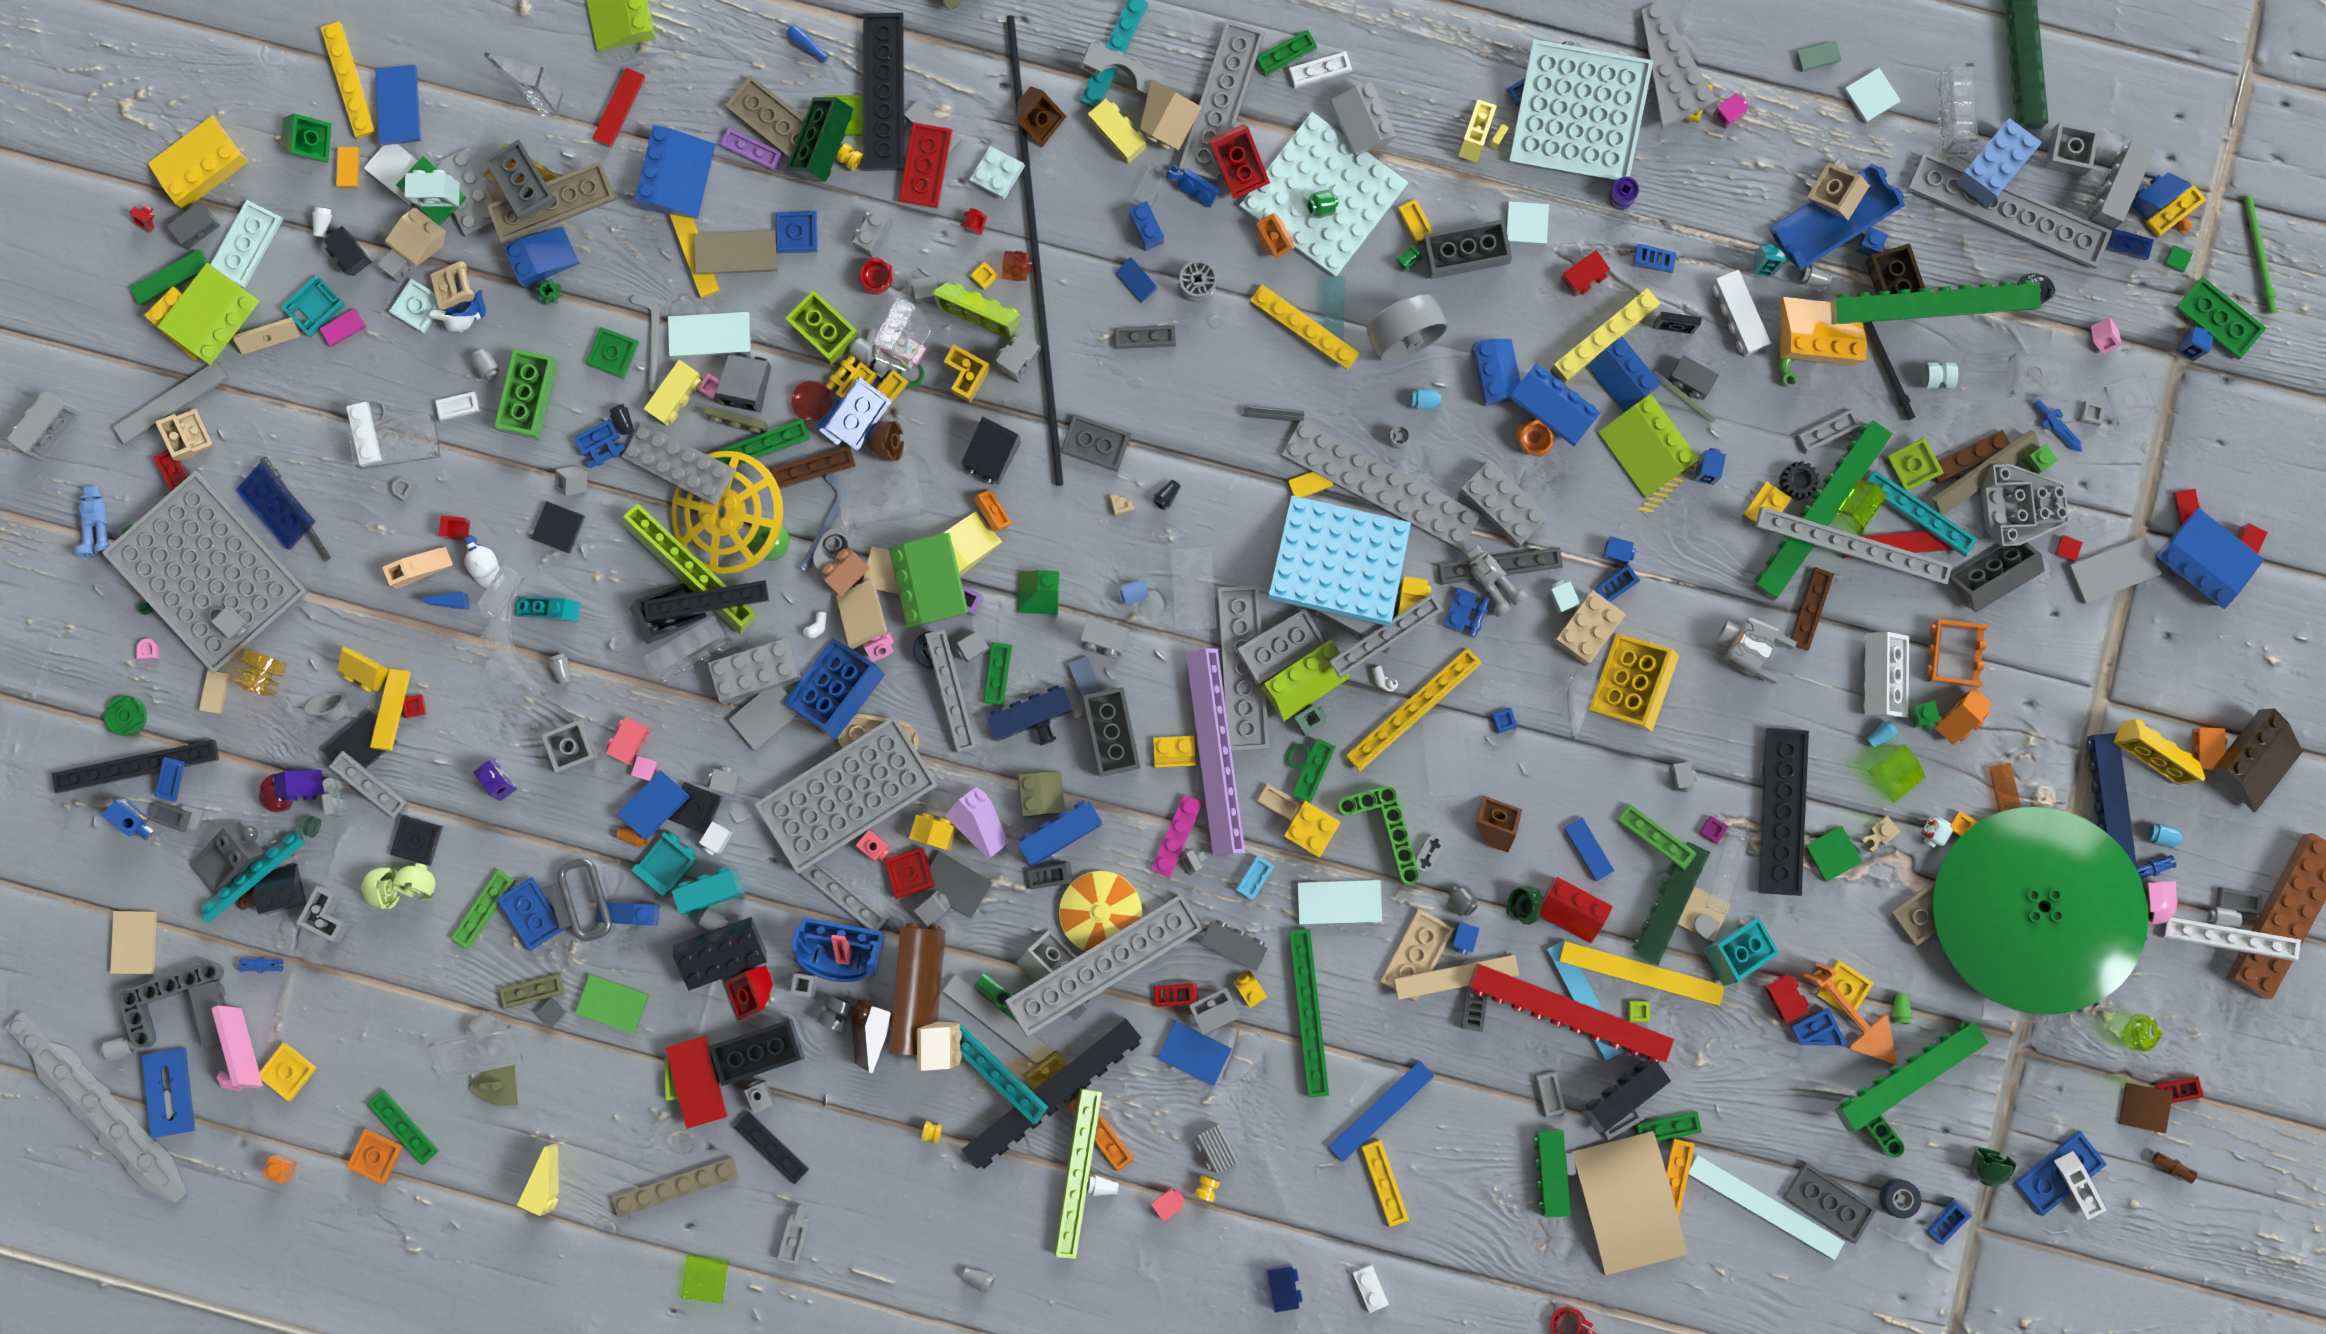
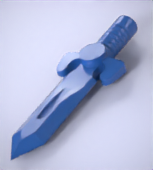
M2040 399L2036 400L2033 405L2044 416V421L2041 425L2049 430L2051 428L2050 422L2053 430L2072 450L2082 452L2081 441L2061 419L2056 418V416L2059 418L2063 417L2061 410L2056 409L2052 412Z

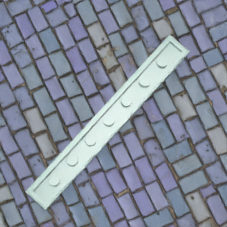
M1696 1155L1690 1165L1689 1175L1835 1260L1845 1241L1699 1155Z

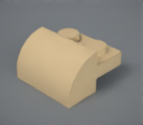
M196 409L178 416L173 414L156 421L157 427L174 460L190 459L195 457L194 454L214 447Z

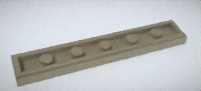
M2030 429L1932 498L1937 512L1944 515L1979 491L1991 465H2016L2040 448L2036 433Z

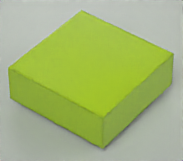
M1628 1001V1021L1650 1022V1001Z

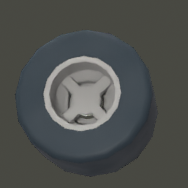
M1901 1179L1890 1180L1880 1191L1879 1199L1885 1212L1896 1218L1905 1219L1912 1217L1921 1207L1922 1198L1920 1191L1909 1181Z

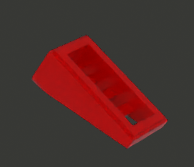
M1197 983L1153 986L1155 1007L1191 1005L1199 1001ZM1187 988L1190 991V1000H1188ZM1170 989H1173L1174 1001L1172 1002L1170 997ZM1179 989H1182V1001H1179ZM1161 990H1165L1166 1002H1162Z
M2199 1076L2155 1085L2156 1089L2161 1090L2167 1087V1090L2173 1092L2171 1086H2176L2178 1097L2174 1098L2173 1095L2171 1104L2204 1097ZM2190 1082H2193L2194 1094H2191L2188 1084ZM2180 1084H2184L2187 1095H2182Z

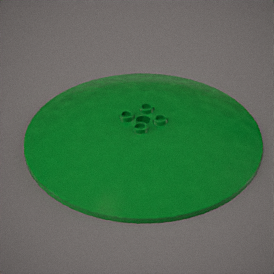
M2023 807L2002 811L1983 819L1968 829L1949 849L1941 863L1934 883L1932 897L1934 926L1940 945L1950 964L1981 995L1999 1005L2019 1012L2054 1015L2069 1013L2091 1006L2114 992L2126 980L2137 964L2145 945L2148 930V904L2144 886L2136 867L2123 848L2109 834L2090 821L2069 812L2046 807ZM2039 902H2046L2049 905V911L2046 913L2040 911L2038 907Z

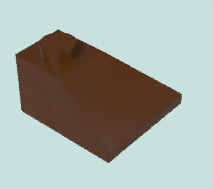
M1030 86L1018 101L1016 121L1040 147H1043L1067 116L1043 90Z
M1483 795L1476 826L1489 846L1507 853L1509 852L1517 834L1522 809Z

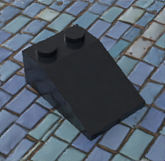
M685 583L637 599L629 608L646 644L668 637L707 617L704 612L646 622L643 601L693 593Z

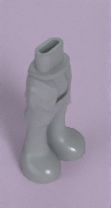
M1479 545L1465 554L1470 561L1469 565L1471 566V573L1474 578L1483 585L1495 602L1493 612L1496 617H1500L1512 607L1495 586L1494 582L1496 580L1506 592L1513 605H1517L1528 596L1524 589H1517L1512 585L1497 561L1490 554H1487V551L1483 552Z

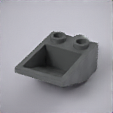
M239 821L223 827L190 863L191 867L214 896L222 887L229 885L239 873L247 870L255 860H259L265 853L255 841L258 837V830L254 826L244 827Z

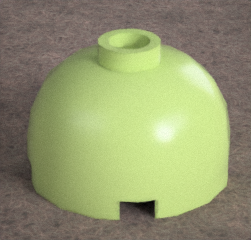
M419 863L400 869L392 883L395 891L412 898L413 895H421L419 898L421 900H431L436 886L433 874L427 870V866Z
M376 868L367 873L361 884L363 898L369 905L374 908L391 909L397 904L400 896H396L397 891L392 887L397 871L390 868Z

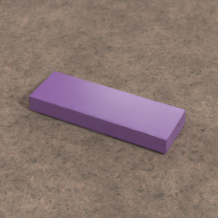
M729 127L720 143V147L773 172L783 155L781 151Z

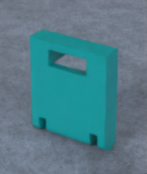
M316 275L281 308L311 338L342 310L346 304L342 300L339 301L340 298ZM299 309L309 318L304 324L294 315Z

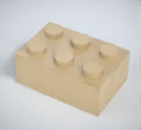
M1592 590L1556 637L1554 643L1587 666L1592 662L1626 614Z

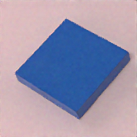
M816 211L776 212V244L778 254L818 252Z

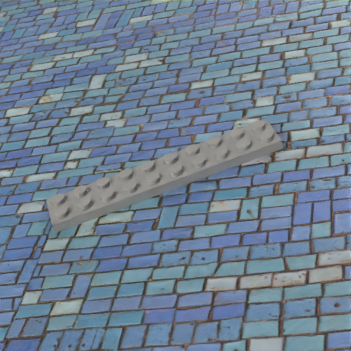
M1926 152L1922 154L1907 189L1908 191L2093 269L2098 267L2112 230L2007 186L1992 204L1987 207L1956 184L1966 169Z
M1305 421L1299 422L1282 454V457L1319 474L1332 481L1333 484L1404 521L1410 522L1411 525L1461 551L1481 515Z
M1181 894L1005 1000V1003L1027 1038L1201 932L1203 928Z

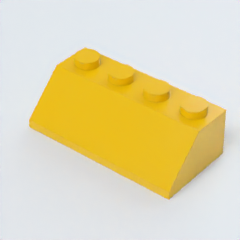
M2141 720L2122 721L2113 741L2114 744L2176 785L2203 782L2205 780L2200 762L2194 759L2191 753L2182 751L2174 742L2164 739L2159 732L2146 727L2145 723Z

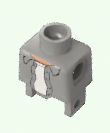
M1747 617L1740 621L1738 626L1726 621L1716 640L1717 643L1727 647L1723 655L1724 662L1749 677L1755 675L1771 684L1777 683L1780 677L1761 668V665L1765 660L1773 658L1777 650L1774 642L1789 650L1795 648L1797 644L1796 641L1778 633V628L1752 617Z

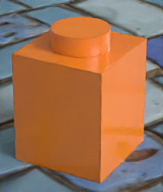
M281 1155L270 1156L262 1177L280 1184L290 1182L297 1162Z

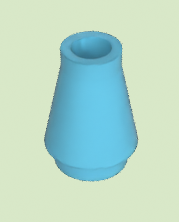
M1890 720L1887 722L1883 721L1866 739L1875 748L1880 744L1895 739L1899 732Z

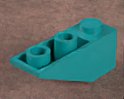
M518 596L515 616L561 622H578L581 602L566 598Z

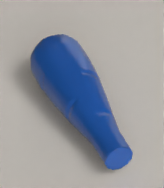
M792 25L788 28L786 34L790 41L814 55L823 63L827 61L828 56L822 52L799 26Z

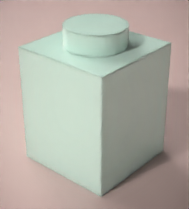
M1563 580L1552 585L1553 589L1549 591V594L1558 614L1575 608L1580 604L1571 582L1564 583Z

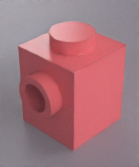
M868 830L856 844L860 850L875 862L879 859L883 861L889 854L888 848L890 846L872 830Z

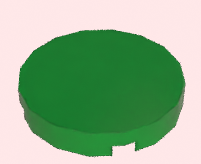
M119 696L107 705L104 721L112 733L120 736H132L144 728L147 721V710L139 699L132 696Z

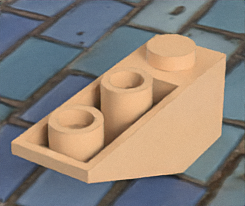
M442 547L400 559L382 568L389 586L399 589L453 566L447 548Z

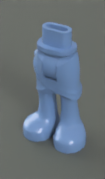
M99 486L83 487V495L80 496L81 501L78 505V516L81 521L80 527L82 528V544L74 548V556L96 557V554L104 556L102 552L111 544L108 541L105 526L108 523L103 495L99 492ZM95 526H96V536H97V543H96V545H94L93 530H92V528L95 527Z

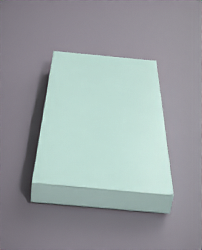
M246 200L210 265L245 289L280 227L283 218Z
M749 312L668 316L670 357L751 353Z
M1381 880L1298 883L1299 924L1382 922Z

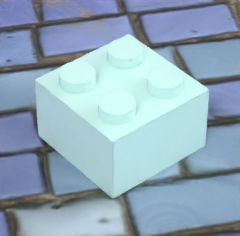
M414 170L413 173H405L406 199L419 207H459L460 183L453 179L452 176L447 175L445 171L433 170V173H426L422 170Z

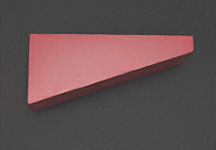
M832 935L831 940L836 963L849 965L854 951L845 936Z

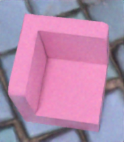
M2110 317L2091 326L2093 342L2102 354L2122 346L2119 330Z

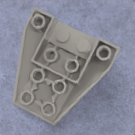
M2011 464L1990 466L1981 488L1985 530L1999 546H2019L2070 523L2065 483Z

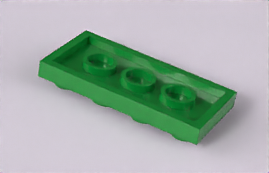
M2203 276L2199 278L2175 307L2178 312L2195 326L2206 329L2208 334L2213 336V340L2237 360L2244 356L2266 329L2265 326Z

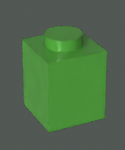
M2045 444L2022 461L2031 472L2039 474L2057 462L2058 459L2048 445Z

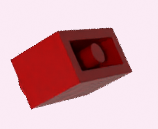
M1595 250L1562 274L1561 279L1575 297L1579 294L1583 296L1592 289L1591 285L1596 282L1600 284L1608 278L1607 274L1610 271V267L1598 251Z
M1784 974L1763 985L1782 1023H1789L1809 1012L1807 1008L1809 1003L1804 995H1800L1797 989L1799 985L1794 976L1791 977L1790 974Z

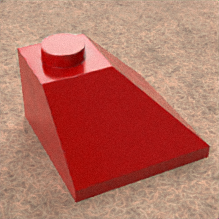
M766 965L746 971L724 982L738 1021L765 1009L773 986L771 975Z

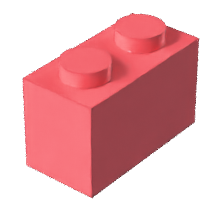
M625 717L624 720L621 719L616 727L618 732L615 737L609 740L606 746L608 749L606 754L632 766L651 729Z

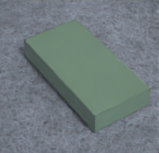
M1836 41L1802 49L1796 53L1802 72L1842 60Z

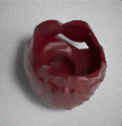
M274 774L267 776L263 780L259 791L260 804L271 812L279 813L289 810L293 802H285V799H276Z

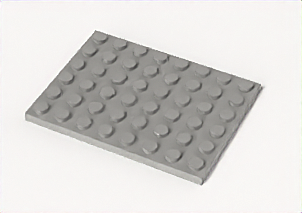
M194 471L102 552L213 674L220 671L308 593L305 587L198 471ZM225 607L232 608L249 624L246 628L247 633L242 638H237L236 640L229 639L212 623Z

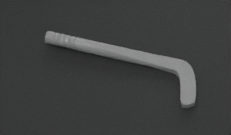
M634 295L631 298L633 304L651 310L648 392L655 393L660 308L651 299Z

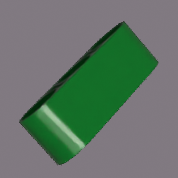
M1882 1115L1863 1126V1129L1884 1155L1898 1158L1904 1153L1903 1142ZM1878 1125H1881L1883 1128V1133L1880 1136H1877L1875 1133ZM1894 1142L1896 1150L1890 1153L1888 1149L1889 1144Z

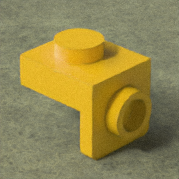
M1251 971L1242 973L1233 981L1250 1008L1267 998V995Z

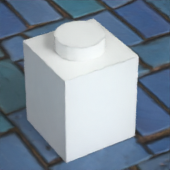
M711 822L699 843L704 846L703 850L709 854H721L733 832L716 822Z

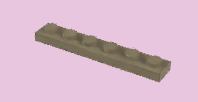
M731 1157L613 1197L612 1200L617 1216L620 1218L738 1178L739 1175L734 1159Z

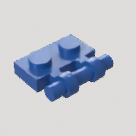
M611 419L574 437L584 457L589 454L592 455L593 458L587 461L590 469L603 465L604 461L612 457L616 458L626 450L623 443L617 446L614 444V441L618 440L620 436ZM607 445L610 450L599 455L597 450Z
M1458 587L1442 626L1459 633L1463 632L1465 626L1469 627L1468 636L1476 638L1477 632L1481 631L1483 617L1488 613L1490 599L1483 597L1480 604L1475 603L1477 594ZM1471 609L1477 611L1473 621L1468 620Z

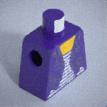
M496 758L488 760L473 771L487 793L499 801H502L517 790V787Z

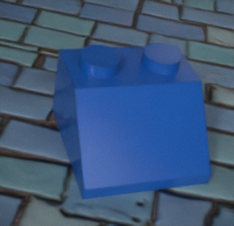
M2169 172L2163 177L2159 174L2150 181L2151 186L2146 189L2143 186L2136 192V198L2133 199L2132 205L2146 221L2189 188L2191 184Z

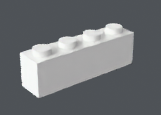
M1736 270L1717 278L1713 282L1712 291L1721 302L1720 309L1722 314L1727 316L1729 320L1728 327L1730 332L1736 336V345L1739 352H1743L1744 357L1767 348L1771 341L1740 271Z

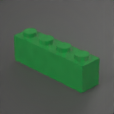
M1561 1129L1536 1131V1136H1533V1146L1538 1151V1157L1535 1158V1168L1539 1170L1540 1179L1536 1180L1537 1191H1541V1200H1538L1539 1213H1543L1545 1218L1571 1216L1564 1131Z

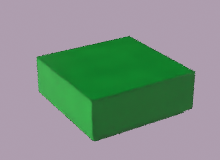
M2174 245L2171 247L2164 265L2183 273L2193 253Z

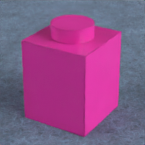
M1736 93L1720 104L1714 111V114L1726 129L1743 117L1749 108L1747 107L1746 100Z

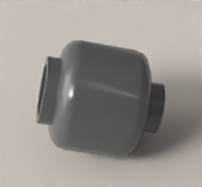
M1455 886L1449 891L1448 895L1450 897L1447 904L1458 916L1465 915L1468 917L1477 909L1478 897L1467 886L1459 888Z

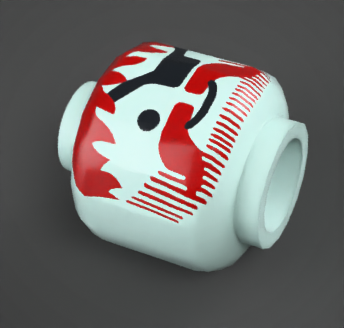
M1937 815L1935 818H1928L1921 830V835L1925 837L1924 842L1934 848L1936 844L1944 846L1953 832L1950 827L1951 823Z

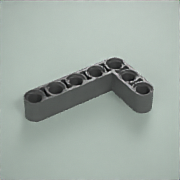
M204 963L122 991L118 998L131 1044L136 1048H146L153 1046L156 1042V1033L147 1004L189 991L188 988L219 981L224 975L223 967L218 963ZM210 967L214 969V975L212 977L208 975V970L210 969ZM190 974H193L194 976V982L192 984H190L188 981ZM171 980L174 982V989L172 991L169 989V982ZM151 987H153L155 991L153 997L149 995V989ZM131 994H133L135 997V1000L132 1004L129 1001V996ZM137 1013L140 1015V1022L138 1024L135 1022V1015ZM143 1033L146 1036V1041L144 1044L141 1042L140 1039Z

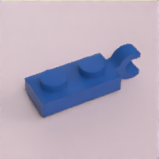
M1173 165L1171 170L1169 169L1165 175L1171 181H1178V188L1209 208L1214 204L1220 192L1219 188L1188 168L1182 171L1178 166Z

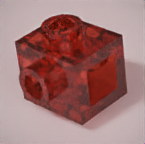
M1005 251L1002 279L1026 281L1028 273H1032L1033 262L1029 261V253Z

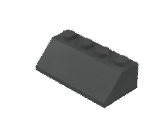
M2026 542L2019 546H1999L1998 544L1951 572L1949 580L1962 601L1976 613L2045 571L2041 553Z

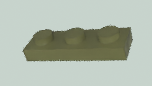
M706 405L704 414L709 417L711 422L721 424V421L729 423L730 427L737 429L743 426L748 428V431L760 434V431L765 433L767 431L768 424L766 421Z

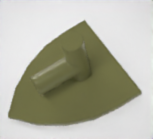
M515 1063L493 1066L480 1074L468 1089L477 1098L486 1103L498 1106L518 1105Z

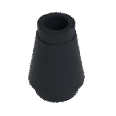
M620 404L609 410L610 418L623 435L634 431L628 407Z
M1171 480L1154 494L1153 503L1162 510L1170 508L1181 488L1180 484L1175 480Z

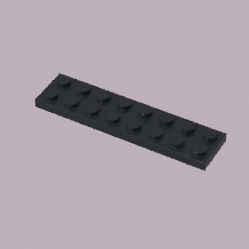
M903 12L863 13L865 171L904 170Z
M1766 728L1759 893L1802 896L1809 731Z

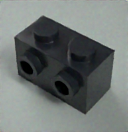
M343 226L323 240L327 245L325 250L332 258L336 257L338 259L337 265L344 273L348 272L354 276L372 263L351 233Z

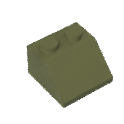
M1061 772L1019 775L1023 817L1060 814L1065 811Z

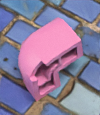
M2176 881L2143 883L2148 904V925H2158L2167 922L2172 918L2177 909Z

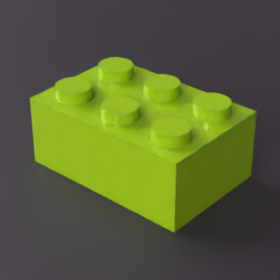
M812 290L785 318L788 324L830 364H833L848 349L853 339L860 337L858 331L815 290Z

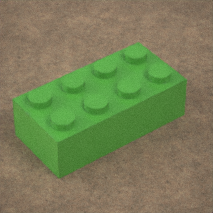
M513 349L494 426L500 432L540 440L559 363L554 357Z

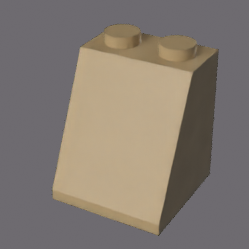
M1152 79L1140 129L1147 133L1146 137L1150 140L1157 142L1159 139L1161 140L1159 144L1170 150L1172 146L1179 150L1202 107Z

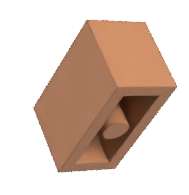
M848 546L837 554V558L832 563L827 564L823 568L820 576L834 591L842 596L870 567Z

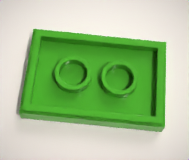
M589 974L575 1014L635 1034L649 994Z

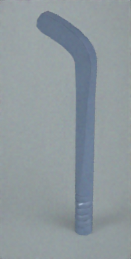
M832 474L826 475L825 479L838 492V498L798 568L803 572H806L812 561L814 551L821 536L830 529L848 497L844 485Z

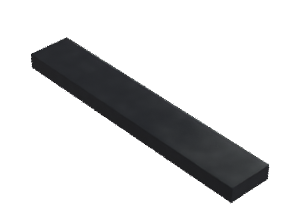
M762 580L643 601L646 622H653L770 600L767 581Z

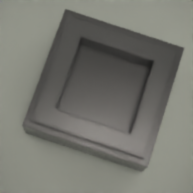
M550 998L536 1014L550 1027H554L567 1011L553 998Z

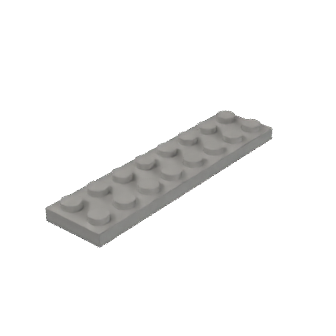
M1226 21L1199 104L1202 108L1193 123L1179 169L1182 171L1188 168L1204 179L1214 182L1218 181L1220 170L1207 140L1235 128L1265 31L1233 21Z
M1259 585L1218 588L1225 707L1231 751L1269 749L1266 696L1260 689L1265 680L1256 685L1236 651L1240 646L1262 634Z

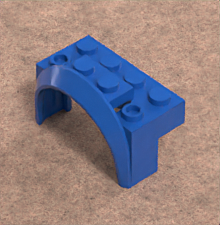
M803 917L801 926H796L791 950L794 961L798 962L807 972L830 981L855 982L870 975L876 976L885 935L881 931ZM832 935L845 936L852 950L856 952L853 953L849 965L836 963L834 950L823 947H833ZM818 949L816 961L814 962L815 952Z

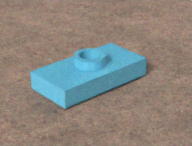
M1257 855L1236 888V891L1253 901L1273 870L1274 865Z

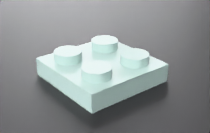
M990 146L969 180L971 183L1005 200L1025 165Z

